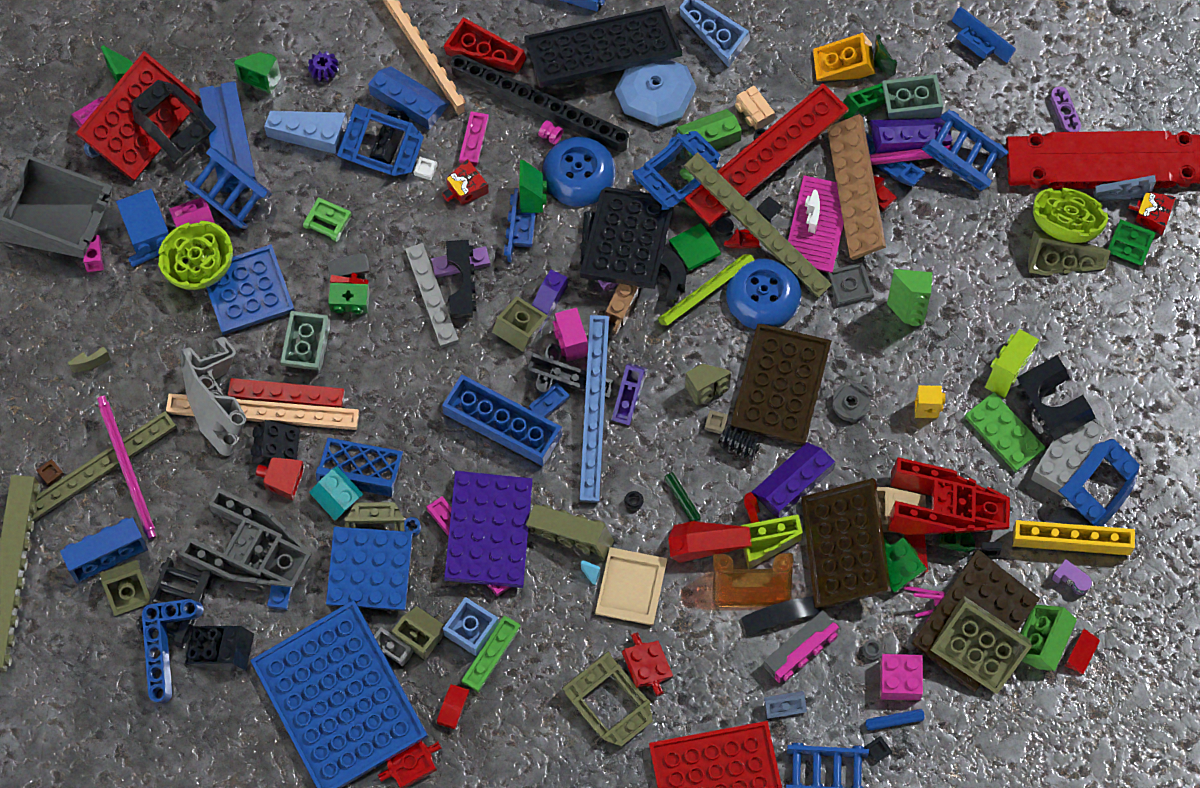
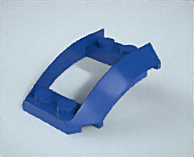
M355 104L340 147L338 148L337 156L393 176L412 172L424 137L411 122ZM369 120L405 132L394 166L358 154Z
M697 131L689 132V134H676V137L668 146L644 163L643 167L632 172L637 185L641 184L662 205V210L670 209L701 185L694 178L682 189L676 191L658 173L684 148L693 156L698 152L716 170L721 155Z
M1114 439L1094 444L1088 457L1058 492L1092 526L1103 527L1122 506L1134 488L1140 464ZM1104 458L1126 480L1121 490L1106 508L1083 487L1084 483L1091 477Z

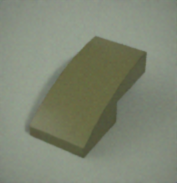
M103 346L88 357L82 352L67 363L71 371L75 373L96 368L111 360Z

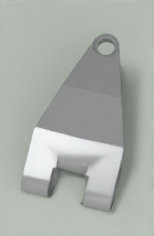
M220 337L214 339L212 343L215 354L199 358L193 349L188 347L179 351V358L187 399L198 423L199 430L220 454L229 456L234 452L238 442L237 435L242 432L246 416L234 397L224 396L215 379L228 373L236 354L235 349L227 339Z

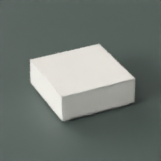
M419 157L413 174L431 180L437 167V162Z

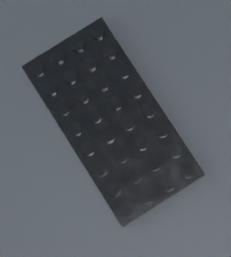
M665 5L524 36L540 88L683 56Z

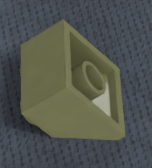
M516 296L497 317L492 333L524 352L535 339L548 315Z
M138 560L100 573L101 582L114 616L148 604L151 596Z

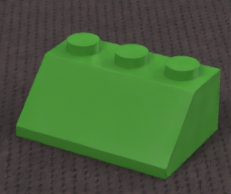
M728 109L676 127L677 132L681 135L697 131L715 150L741 141L742 129L735 115ZM686 149L687 154L691 159L693 155Z
M1035 605L1021 632L1022 635L1030 639L1032 645L1022 659V662L1041 670L1055 671L1077 619L1064 607Z

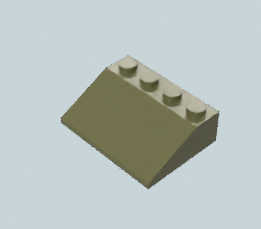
M963 596L930 650L998 694L1032 645L1030 639Z

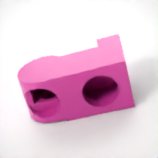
M100 235L93 236L84 257L87 272L104 270Z

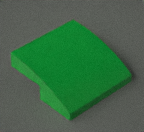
M1120 219L1108 250L1111 251V255L1142 266L1156 233Z
M701 223L669 239L670 246L679 255L688 271L721 255L718 246Z

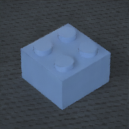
M465 597L443 627V633L445 637L477 657L499 624L498 617Z

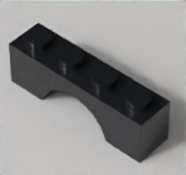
M469 240L446 241L447 264L456 267L463 277L460 289L449 296L450 318H473V312H477L476 300L472 301V293H475V282H471V275H474V264H470V257H473V245H469Z

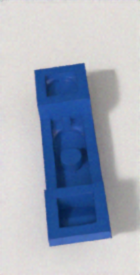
M867 134L869 154H876L873 138ZM905 162L874 165L895 180L913 187L926 174L925 171L912 163L909 165Z

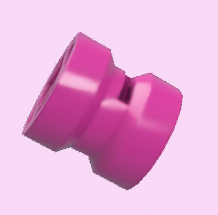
M546 120L542 124L538 136L543 139L547 138L550 143L556 145L561 139L564 130L559 126L555 127L552 122Z

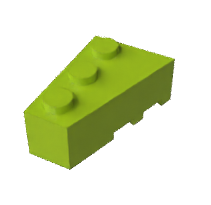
M1021 329L1015 335L1011 334L1006 343L1008 346L1004 345L999 352L1000 357H995L990 366L993 370L985 388L1005 399L1011 385L1016 382V377L1024 369L1035 351L1039 339Z
M799 515L741 525L749 527L751 533L752 547L743 548L748 570L802 540L803 531Z

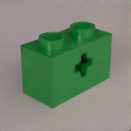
M330 283L328 302L330 311L339 314L344 312H352L354 314L368 313L370 294L368 284Z

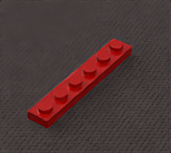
M231 378L228 396L240 400L342 408L345 390L343 388Z

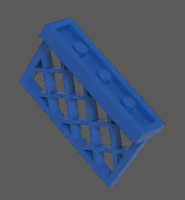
M327 438L320 465L316 470L317 483L332 470L324 468L325 463L333 460L336 466L342 470L360 491L392 497L403 451ZM331 445L341 448L340 451L334 454L329 449ZM358 449L360 453L351 458L347 451ZM374 452L379 457L370 461L366 455ZM345 454L348 460L339 464L336 457ZM396 456L397 460L388 464L385 458ZM363 457L367 463L358 468L354 461ZM382 460L386 467L377 471L373 465ZM351 463L355 470L345 472L343 467ZM370 467L374 472L366 476L361 471ZM389 470L392 474L391 480L383 479L381 474Z

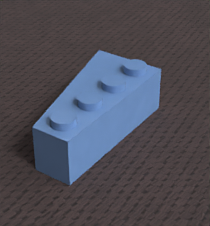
M684 0L679 7L680 16L730 67L750 40L749 31L701 0Z
M270 111L264 128L269 138L337 154L348 121L346 113Z

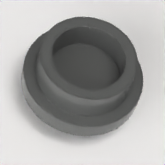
M869 640L863 645L862 651L867 659L876 660L882 655L883 648L878 641Z

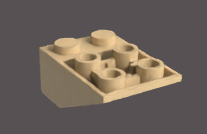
M877 487L883 532H893L888 531V516L895 501L926 508V495L889 487Z

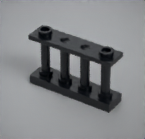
M167 557L166 562L161 564L160 576L147 605L157 604L162 592L184 600L192 599L203 605L214 579L212 572L204 569L202 575H195L174 568L172 559ZM172 575L196 583L195 592L188 593L167 586L166 583L169 576ZM194 604L189 607L190 614L195 610ZM172 608L170 610L171 616L175 615V608ZM140 615L136 626L139 633L144 635L142 616ZM197 619L182 621L180 627L176 629L167 626V635L173 637L177 647L185 648Z

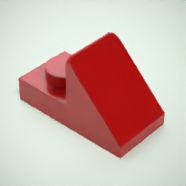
M873 176L879 209L884 212L897 200V197L884 186V178Z

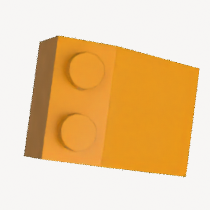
M864 33L813 49L817 81L860 79L875 74L872 43Z

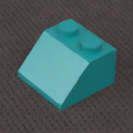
M338 466L329 471L309 491L312 497L335 521L364 495Z

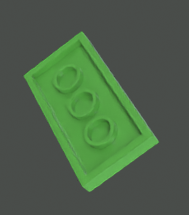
M995 392L965 414L968 422L1015 473L1045 451L1046 447Z

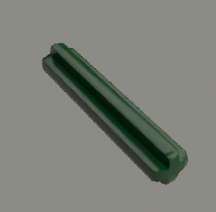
M670 472L665 475L666 483L690 521L699 522L701 516L675 474Z

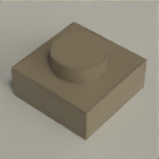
M709 410L705 430L722 434L726 427L728 414Z

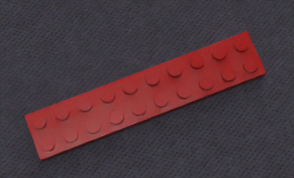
M823 83L717 172L745 198L846 114L849 108ZM702 184L685 197V202L709 227L728 212Z

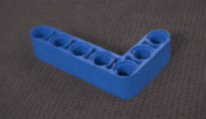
M185 599L150 604L144 607L142 611L148 695L154 702L167 703L172 697L167 623L192 620L202 616L204 608L198 601ZM194 604L195 610L190 614L189 607ZM175 607L176 613L171 617L170 610ZM153 610H156L157 615L152 619L151 613ZM157 629L158 636L154 639L153 632ZM157 649H159L160 655L157 659H155L154 653ZM158 669H161L162 674L157 679L156 672ZM162 689L163 696L159 699L157 693Z

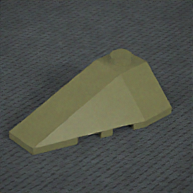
M1034 230L1029 246L1028 272L1049 276L1054 273L1063 272L1066 274L1071 271L1105 269L1111 251L1087 243L1064 242L1051 237L1043 231Z

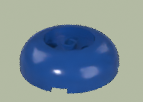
M587 137L568 138L557 143L547 153L542 166L543 181H547V191L556 197L559 202L570 206L591 205L599 201L602 189L613 187L616 178L615 162L608 149L598 141ZM571 173L573 178L571 179L566 175ZM586 173H591V174H592V175L589 176L588 178L585 177V176H586Z
M765 258L755 259L744 265L729 279L726 288V302L731 314L740 320L741 324L749 328L756 329L757 324L779 328L785 325L799 310L801 287L795 274L781 262ZM751 281H755V282H757L758 284L753 285V284L751 283ZM772 281H776V282H777L776 285H772V284H770V283H771ZM756 296L758 301L752 300L751 297ZM772 296L777 297L776 301H770Z

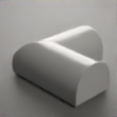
M380 627L374 636L384 655L401 666L405 665L411 658L413 649Z

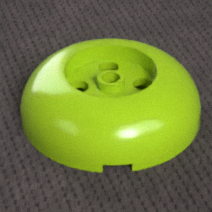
M1052 188L1038 193L1034 200L1033 215L1039 227L1051 237L1064 242L1084 243L1091 241L1104 231L1108 222V214L1101 209L1102 205L1093 197L1077 190L1062 188L1061 191H1053Z
M200 221V223L190 224L188 222L175 228L165 237L159 248L158 264L165 278L173 285L187 290L204 289L217 283L229 270L233 259L232 242L226 231L215 223ZM184 259H188V263L184 264Z

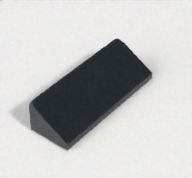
M388 111V116L409 122V117L403 111ZM382 125L369 158L391 164L404 131Z

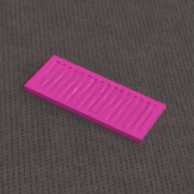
M804 175L788 241L818 271L832 273L844 226L837 182ZM813 190H817L820 201V212L815 234L808 232L809 224H806L808 207L805 206L807 196H811Z

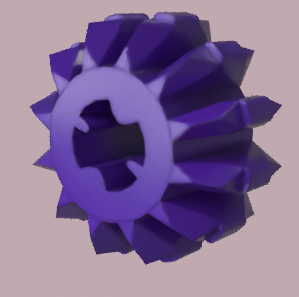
M327 50L324 54L321 51L318 52V55L312 54V59L308 61V71L313 79L318 77L320 82L322 79L328 82L329 77L334 78L335 73L339 71L338 60L334 54L329 55Z

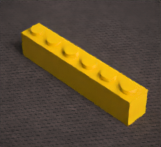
M1016 520L1013 527L1012 547L1131 556L1135 548V529Z

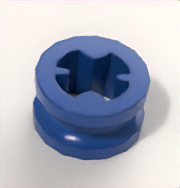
M415 517L407 518L404 521L405 532H412L413 537L417 536L421 531L420 521ZM411 523H415L416 529L413 528V531H410L408 525L411 526Z

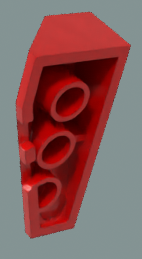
M690 521L674 525L668 538L670 557L678 563L752 547L750 528L736 525Z

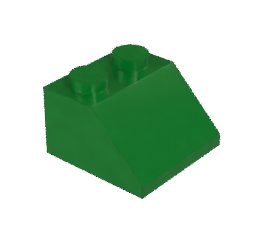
M258 52L237 59L234 62L240 82L272 94L281 78L278 61L274 55Z
M520 160L521 213H543V205H547V194H543V192H547V181H543L542 172L526 161Z

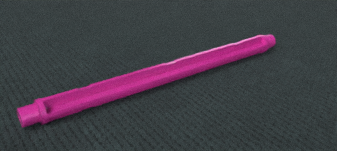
M100 396L97 398L98 407L144 529L143 531L146 533L148 540L156 538L155 527L110 404L105 396Z

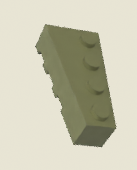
M535 504L526 523L528 529L533 534L551 541H556L557 538L564 546L572 548L575 545L580 550H583L582 553L590 555L593 552L598 554L599 559L606 561L609 548L612 547L614 542L604 522L600 520L591 521L583 515L574 516L562 509L557 511L545 504L542 506Z

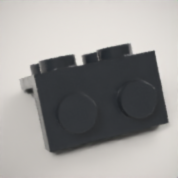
M269 420L262 421L253 429L252 462L259 464L267 458L297 460L300 430L297 427Z

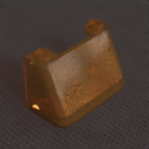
M793 553L777 555L773 562V569H734L731 557L724 554H713L712 593L713 602L717 606L768 607L791 600Z

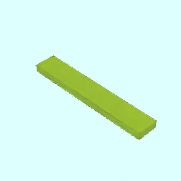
M743 254L658 317V321L661 325H669L732 278L744 265L755 259L750 254Z

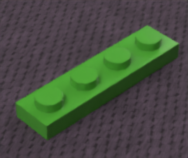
M505 615L502 617L463 677V684L480 692L520 630L521 625Z

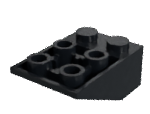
M193 626L185 664L224 671H246L254 633L242 626Z

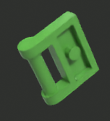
M318 197L306 217L303 227L308 230L311 228L331 237V240L337 242L352 213ZM317 218L336 228L331 230L313 221Z

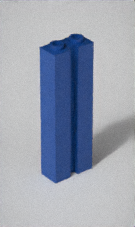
M236 82L223 83L220 87L215 88L214 86L199 88L204 113L216 126L208 134L211 147L217 149L256 180ZM220 164L215 166L218 180L223 175V170L225 169ZM230 176L220 191L232 192L238 185L239 179L236 176Z

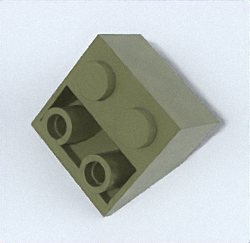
M701 364L686 372L685 388L696 405L706 404L711 401L712 397L718 394L723 395L729 390L731 372L727 369Z
M416 606L403 615L393 628L392 634L410 646L414 653L426 660L443 638V627L445 625Z

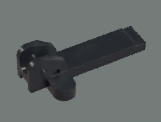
M549 344L544 356L532 354L525 378L535 382L534 388L537 393L546 394L551 388L552 381L586 393L587 371L558 362L561 355L559 345ZM532 366H533V367H536V368H542V369L551 370V372H550V374H549V373H546V372L537 370V369H535V368H532ZM606 378L605 399L607 400L610 397L614 380Z

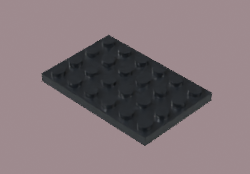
M611 187L602 189L580 271V278L655 289L674 206L670 209L662 210V205L650 193Z

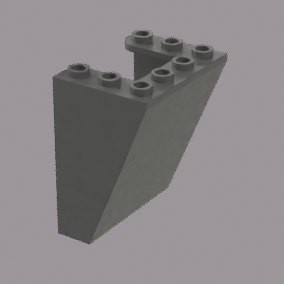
M26 155L25 160H21L18 166L20 171L18 176L20 178L19 185L21 186L18 191L15 190L12 196V206L0 208V240L84 258L112 196V186Z

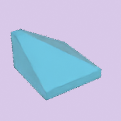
M584 560L581 561V570L590 582L596 585L600 576V567Z

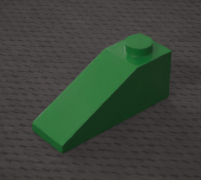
M882 83L848 94L843 101L849 108L848 112L843 115L844 118L849 119L858 114L864 117L885 104Z

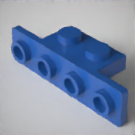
M962 7L957 9L952 22L963 30L957 34L956 38L983 59L994 53L1008 63L1016 48Z
M515 188L514 194L510 195V205L513 206L512 211L508 212V222H511L510 228L507 227L506 239H509V241L504 246V256H507L508 262H512L514 246L532 247L536 213H521L520 209H518L519 188Z

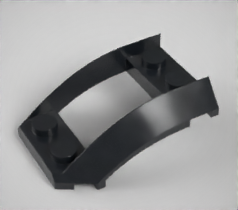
M157 80L131 102L134 122L140 125L154 139L164 152L171 157L174 163L216 128L206 114L178 86L162 80ZM172 94L192 113L196 120L170 141L146 115Z

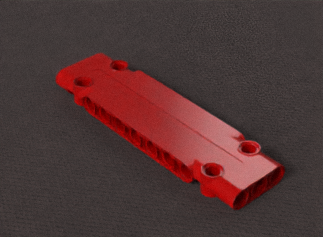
M1169 131L1050 132L1045 134V136L1039 133H1032L1029 136L1006 137V150L1009 151L1006 155L1009 186L1029 185L1033 189H1039L1043 185H1048L1052 189H1095L1096 186L1152 175H1155L1156 179L1154 188H1171L1176 186V184L1181 187H1189L1192 183L1200 184V134H1190L1187 131H1181L1173 135Z

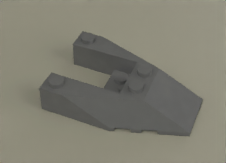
M217 488L208 504L211 512L238 524L239 527L224 553L188 538L179 554L182 561L201 571L205 569L211 571L214 575L230 580L293 588L312 553L285 526L279 523L269 511Z

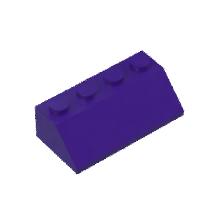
M940 117L870 120L875 152L877 154L920 149L932 138L936 140L945 121ZM950 130L942 142L943 146L950 145L953 141Z
M806 442V445L798 449L751 493L776 518H781L801 500L802 496L810 492L834 470L835 461L822 448Z

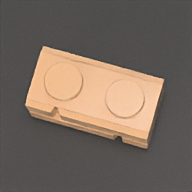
M755 86L736 96V109L739 113H744L746 116L745 120L750 127L753 126L757 130L775 120V112Z

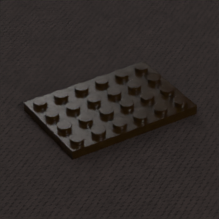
M757 324L732 417L731 428L735 429L737 427L740 431L794 444L806 445L832 340L765 324Z
M871 478L802 496L815 608L823 609L891 592L876 480Z
M979 549L971 556L911 641L912 645L972 692H976L981 683L930 650L960 600L965 596L1018 631L1040 599Z

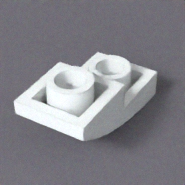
M813 190L812 195H808L805 206L808 207L806 224H809L808 232L814 234L817 229L820 212L817 190Z

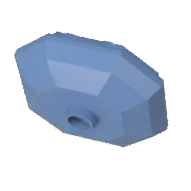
M668 59L625 69L615 89V94L624 114L658 127L683 117L697 87L686 65Z

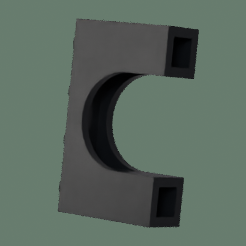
M1058 355L1017 377L1019 382L1017 388L1022 396L1026 395L1025 401L1030 409H1035L1033 413L1037 421L1043 422L1042 428L1047 436L1051 435L1054 441L1096 419L1084 395L1058 407L1043 404V398L1048 391L1070 379Z

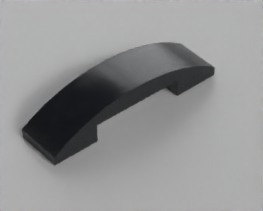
M814 596L762 608L741 617L748 637L766 632V629L799 619L808 620L814 618L821 612V609L815 608Z

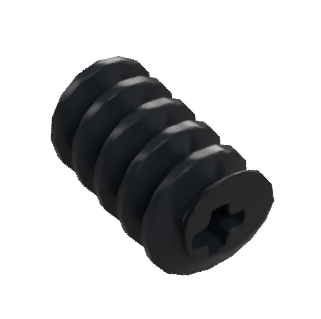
M728 424L723 430L718 444L722 441V448L728 446L729 451L735 449V454L737 455L742 452L743 458L749 455V461L752 462L761 447V444H758L759 438L756 437L751 441L752 434L745 438V431L737 434L738 428L736 427L731 431V424Z

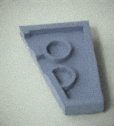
M1155 175L1098 185L1093 192V198L1097 201L1129 200L1131 198L1143 199L1145 192H1152L1156 183Z

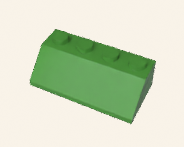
M894 269L887 305L904 323L911 326L924 325L931 296L933 272Z

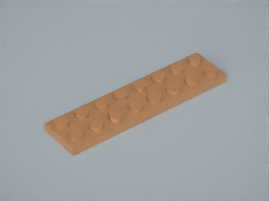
M860 114L836 123L827 129L849 257L852 260L886 248L863 117Z

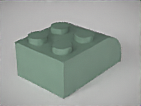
M937 74L882 81L889 119L936 118L942 115L943 103Z
M297 311L290 312L280 361L281 366L321 370L331 325L328 315Z

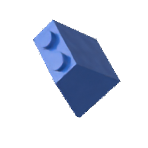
M152 188L116 201L137 256L160 248L169 232Z

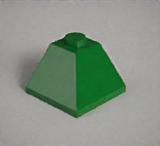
M103 45L100 48L116 83H118L133 63L131 60Z

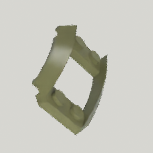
M395 502L355 503L351 508V512L345 517V528H356V524L394 523L395 531L405 532L404 517Z
M609 651L598 657L596 661L572 680L566 682L562 687V690L599 736L613 744L623 746L653 722L650 700L636 688L635 684L620 665L616 663ZM611 675L637 707L608 730L582 698Z

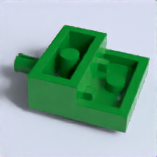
M884 536L890 587L894 593H897L927 571V568L908 539L903 537L895 544L890 545Z

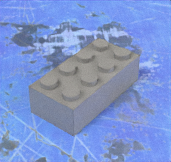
M1091 421L1055 441L1053 440L1036 467L1031 480L1063 497L1058 490L1063 488L1069 481V478L1082 465L1092 451L1093 445L1099 443L1105 428Z

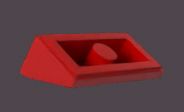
M1083 629L1065 666L1083 675L1100 640L1088 630Z

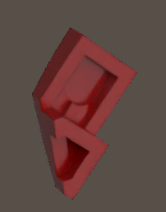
M737 228L734 231L735 234L728 241L724 242L726 248H761V242L747 229L739 230Z
M352 272L351 278L331 275L330 283L368 284L369 280L356 278L357 274Z
M749 492L745 494L744 504L751 524L759 522L757 513L760 512L756 497Z

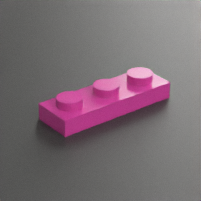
M470 112L459 163H463L468 159L472 165L478 166L489 114Z

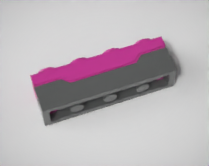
M822 610L766 658L763 667L779 684L783 680L788 681L794 675L793 671L798 667L800 669L809 662L808 659L812 655L817 656L824 649L822 646L827 642L832 643L838 637L839 626Z

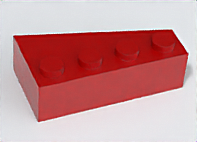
M464 17L444 44L446 55L455 56L460 54L483 65L516 74L526 61L524 50Z

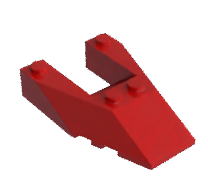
M897 457L891 471L890 486L932 496L931 509L895 501L888 516V531L915 535L1009 529L1010 497L988 486L985 489L977 485L975 480L971 478L967 480L957 475L955 470Z

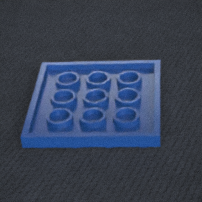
M272 244L234 256L231 266L224 277L212 286L207 287L222 335L295 311Z
M334 527L326 605L342 607L355 600L359 608L406 611L413 533Z

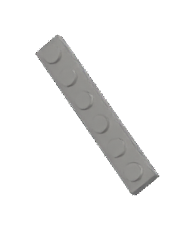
M423 243L405 248L440 347L444 348L459 343Z

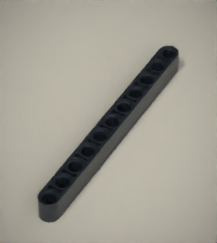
M459 54L451 58L452 74L455 77L587 138L596 140L615 151L624 152L628 149L629 133L625 129ZM618 139H623V140H625V141L619 142V141H617V140H618Z

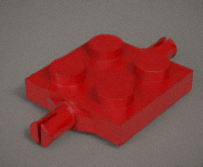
M633 633L631 637L635 646L624 649L622 655L636 688L652 686L655 696H661L664 693L659 683L671 679L673 674L659 640L642 643L639 633Z
M422 740L388 760V769L378 774L380 781L383 782L392 776L396 779L400 788H406L437 771L432 754L442 749L439 741L427 747Z

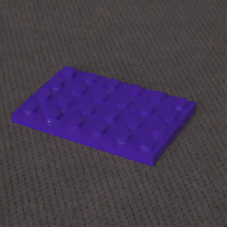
M455 471L445 581L523 588L528 538L526 523L530 515L533 478Z

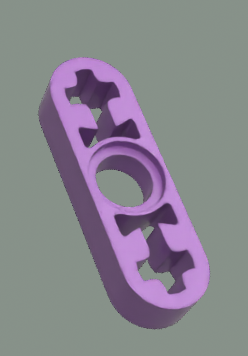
M1061 86L1055 87L1052 90L1050 99L1063 131L1080 132L1081 122L1068 91ZM1057 93H1059L1060 96L1063 95V97H1062V103H1061L1060 97H1059V96H1056ZM1068 108L1071 111V113L1069 115L1062 114L1061 109ZM1070 119H1071V124H1072V126L1075 127L1074 130H1073L1072 127H1069V125H1070V121H1069V120H1070Z

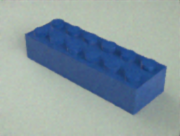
M464 375L460 376L442 405L443 414L541 466L545 465L562 437V426Z

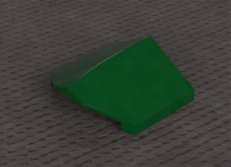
M880 34L876 35L874 66L894 76L897 61L896 59L893 60L881 41Z
M972 532L940 534V547L961 552H969L975 549L976 541Z

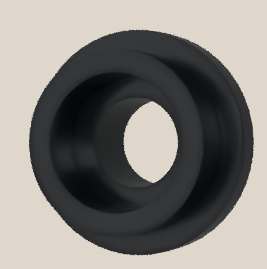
M631 491L626 494L624 503L628 509L638 510L643 506L644 498L641 493ZM632 499H636L638 502L636 504H632L630 501Z

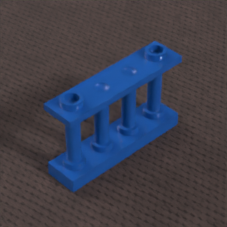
M950 109L940 116L945 121V124L936 140L932 138L926 142L922 150L972 186L982 191L989 187L992 182L987 177V173L995 159L1004 157L1009 151L1004 149L1000 143L993 141L959 117L958 113ZM954 127L961 133L951 150H948L943 146L942 142L950 128ZM966 137L975 142V145L964 161L958 157L957 153ZM982 147L990 155L981 171H978L972 166V163Z
M210 147L206 152L210 156V162L194 183L188 180L184 182L188 186L187 190L194 195L198 194L228 217L231 220L230 224L235 228L247 229L248 225L243 222L247 214L259 199H269L273 193L217 149ZM220 164L225 168L223 170L224 173L209 194H207L200 187L215 166ZM230 176H236L239 179L238 185L224 204L221 205L214 198ZM250 187L253 190V195L236 217L229 211V208L243 189Z
M791 743V745L787 746L786 754H793L792 782L790 785H786V788H843V785H841L842 757L854 758L853 786L851 788H863L861 786L862 758H868L869 749H864L863 746H852V748L803 746V743ZM801 755H813V783L810 786L800 783ZM821 756L834 757L833 785L831 787H824L821 784Z

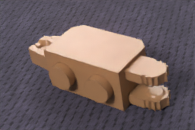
M619 284L606 310V316H609V323L610 321L615 323L612 329V333L617 335L620 327L625 325L638 297V286Z

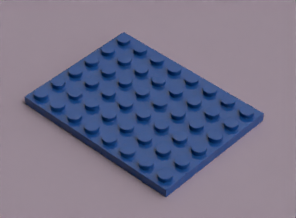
M355 600L250 660L317 788H342L429 737Z

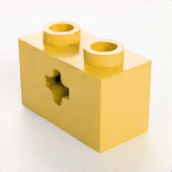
M918 385L915 397V418H938L939 413L943 412V404H945V393H942V386Z

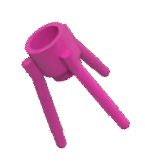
M904 587L905 590L920 592L914 593V597L933 599L934 606L938 605L946 593L944 591H933L917 587ZM934 609L917 613L915 617L930 615Z

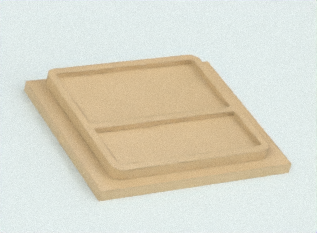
M610 547L595 614L653 626L667 558Z

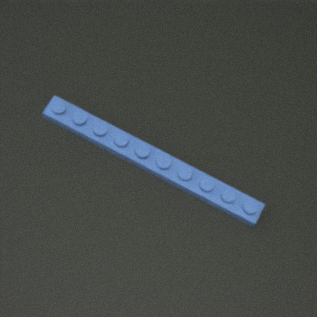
M590 315L580 502L599 503L609 316Z

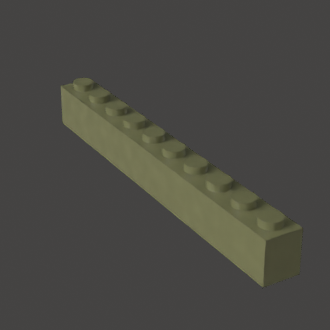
M11 475L0 538L1 672H7L8 666H11L12 663L10 652L11 647L15 645V635L13 633L14 628L18 626V616L16 615L17 609H20L22 602L20 591L24 588L25 584L23 573L24 570H27L28 566L26 555L27 551H30L31 548L29 536L30 532H33L34 529L32 518L33 514L37 511L36 495L40 493V483L32 476Z

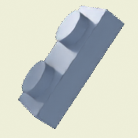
M804 691L764 697L767 719L807 712Z

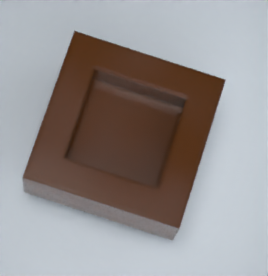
M52 459L36 470L48 486H51L64 476L62 470Z

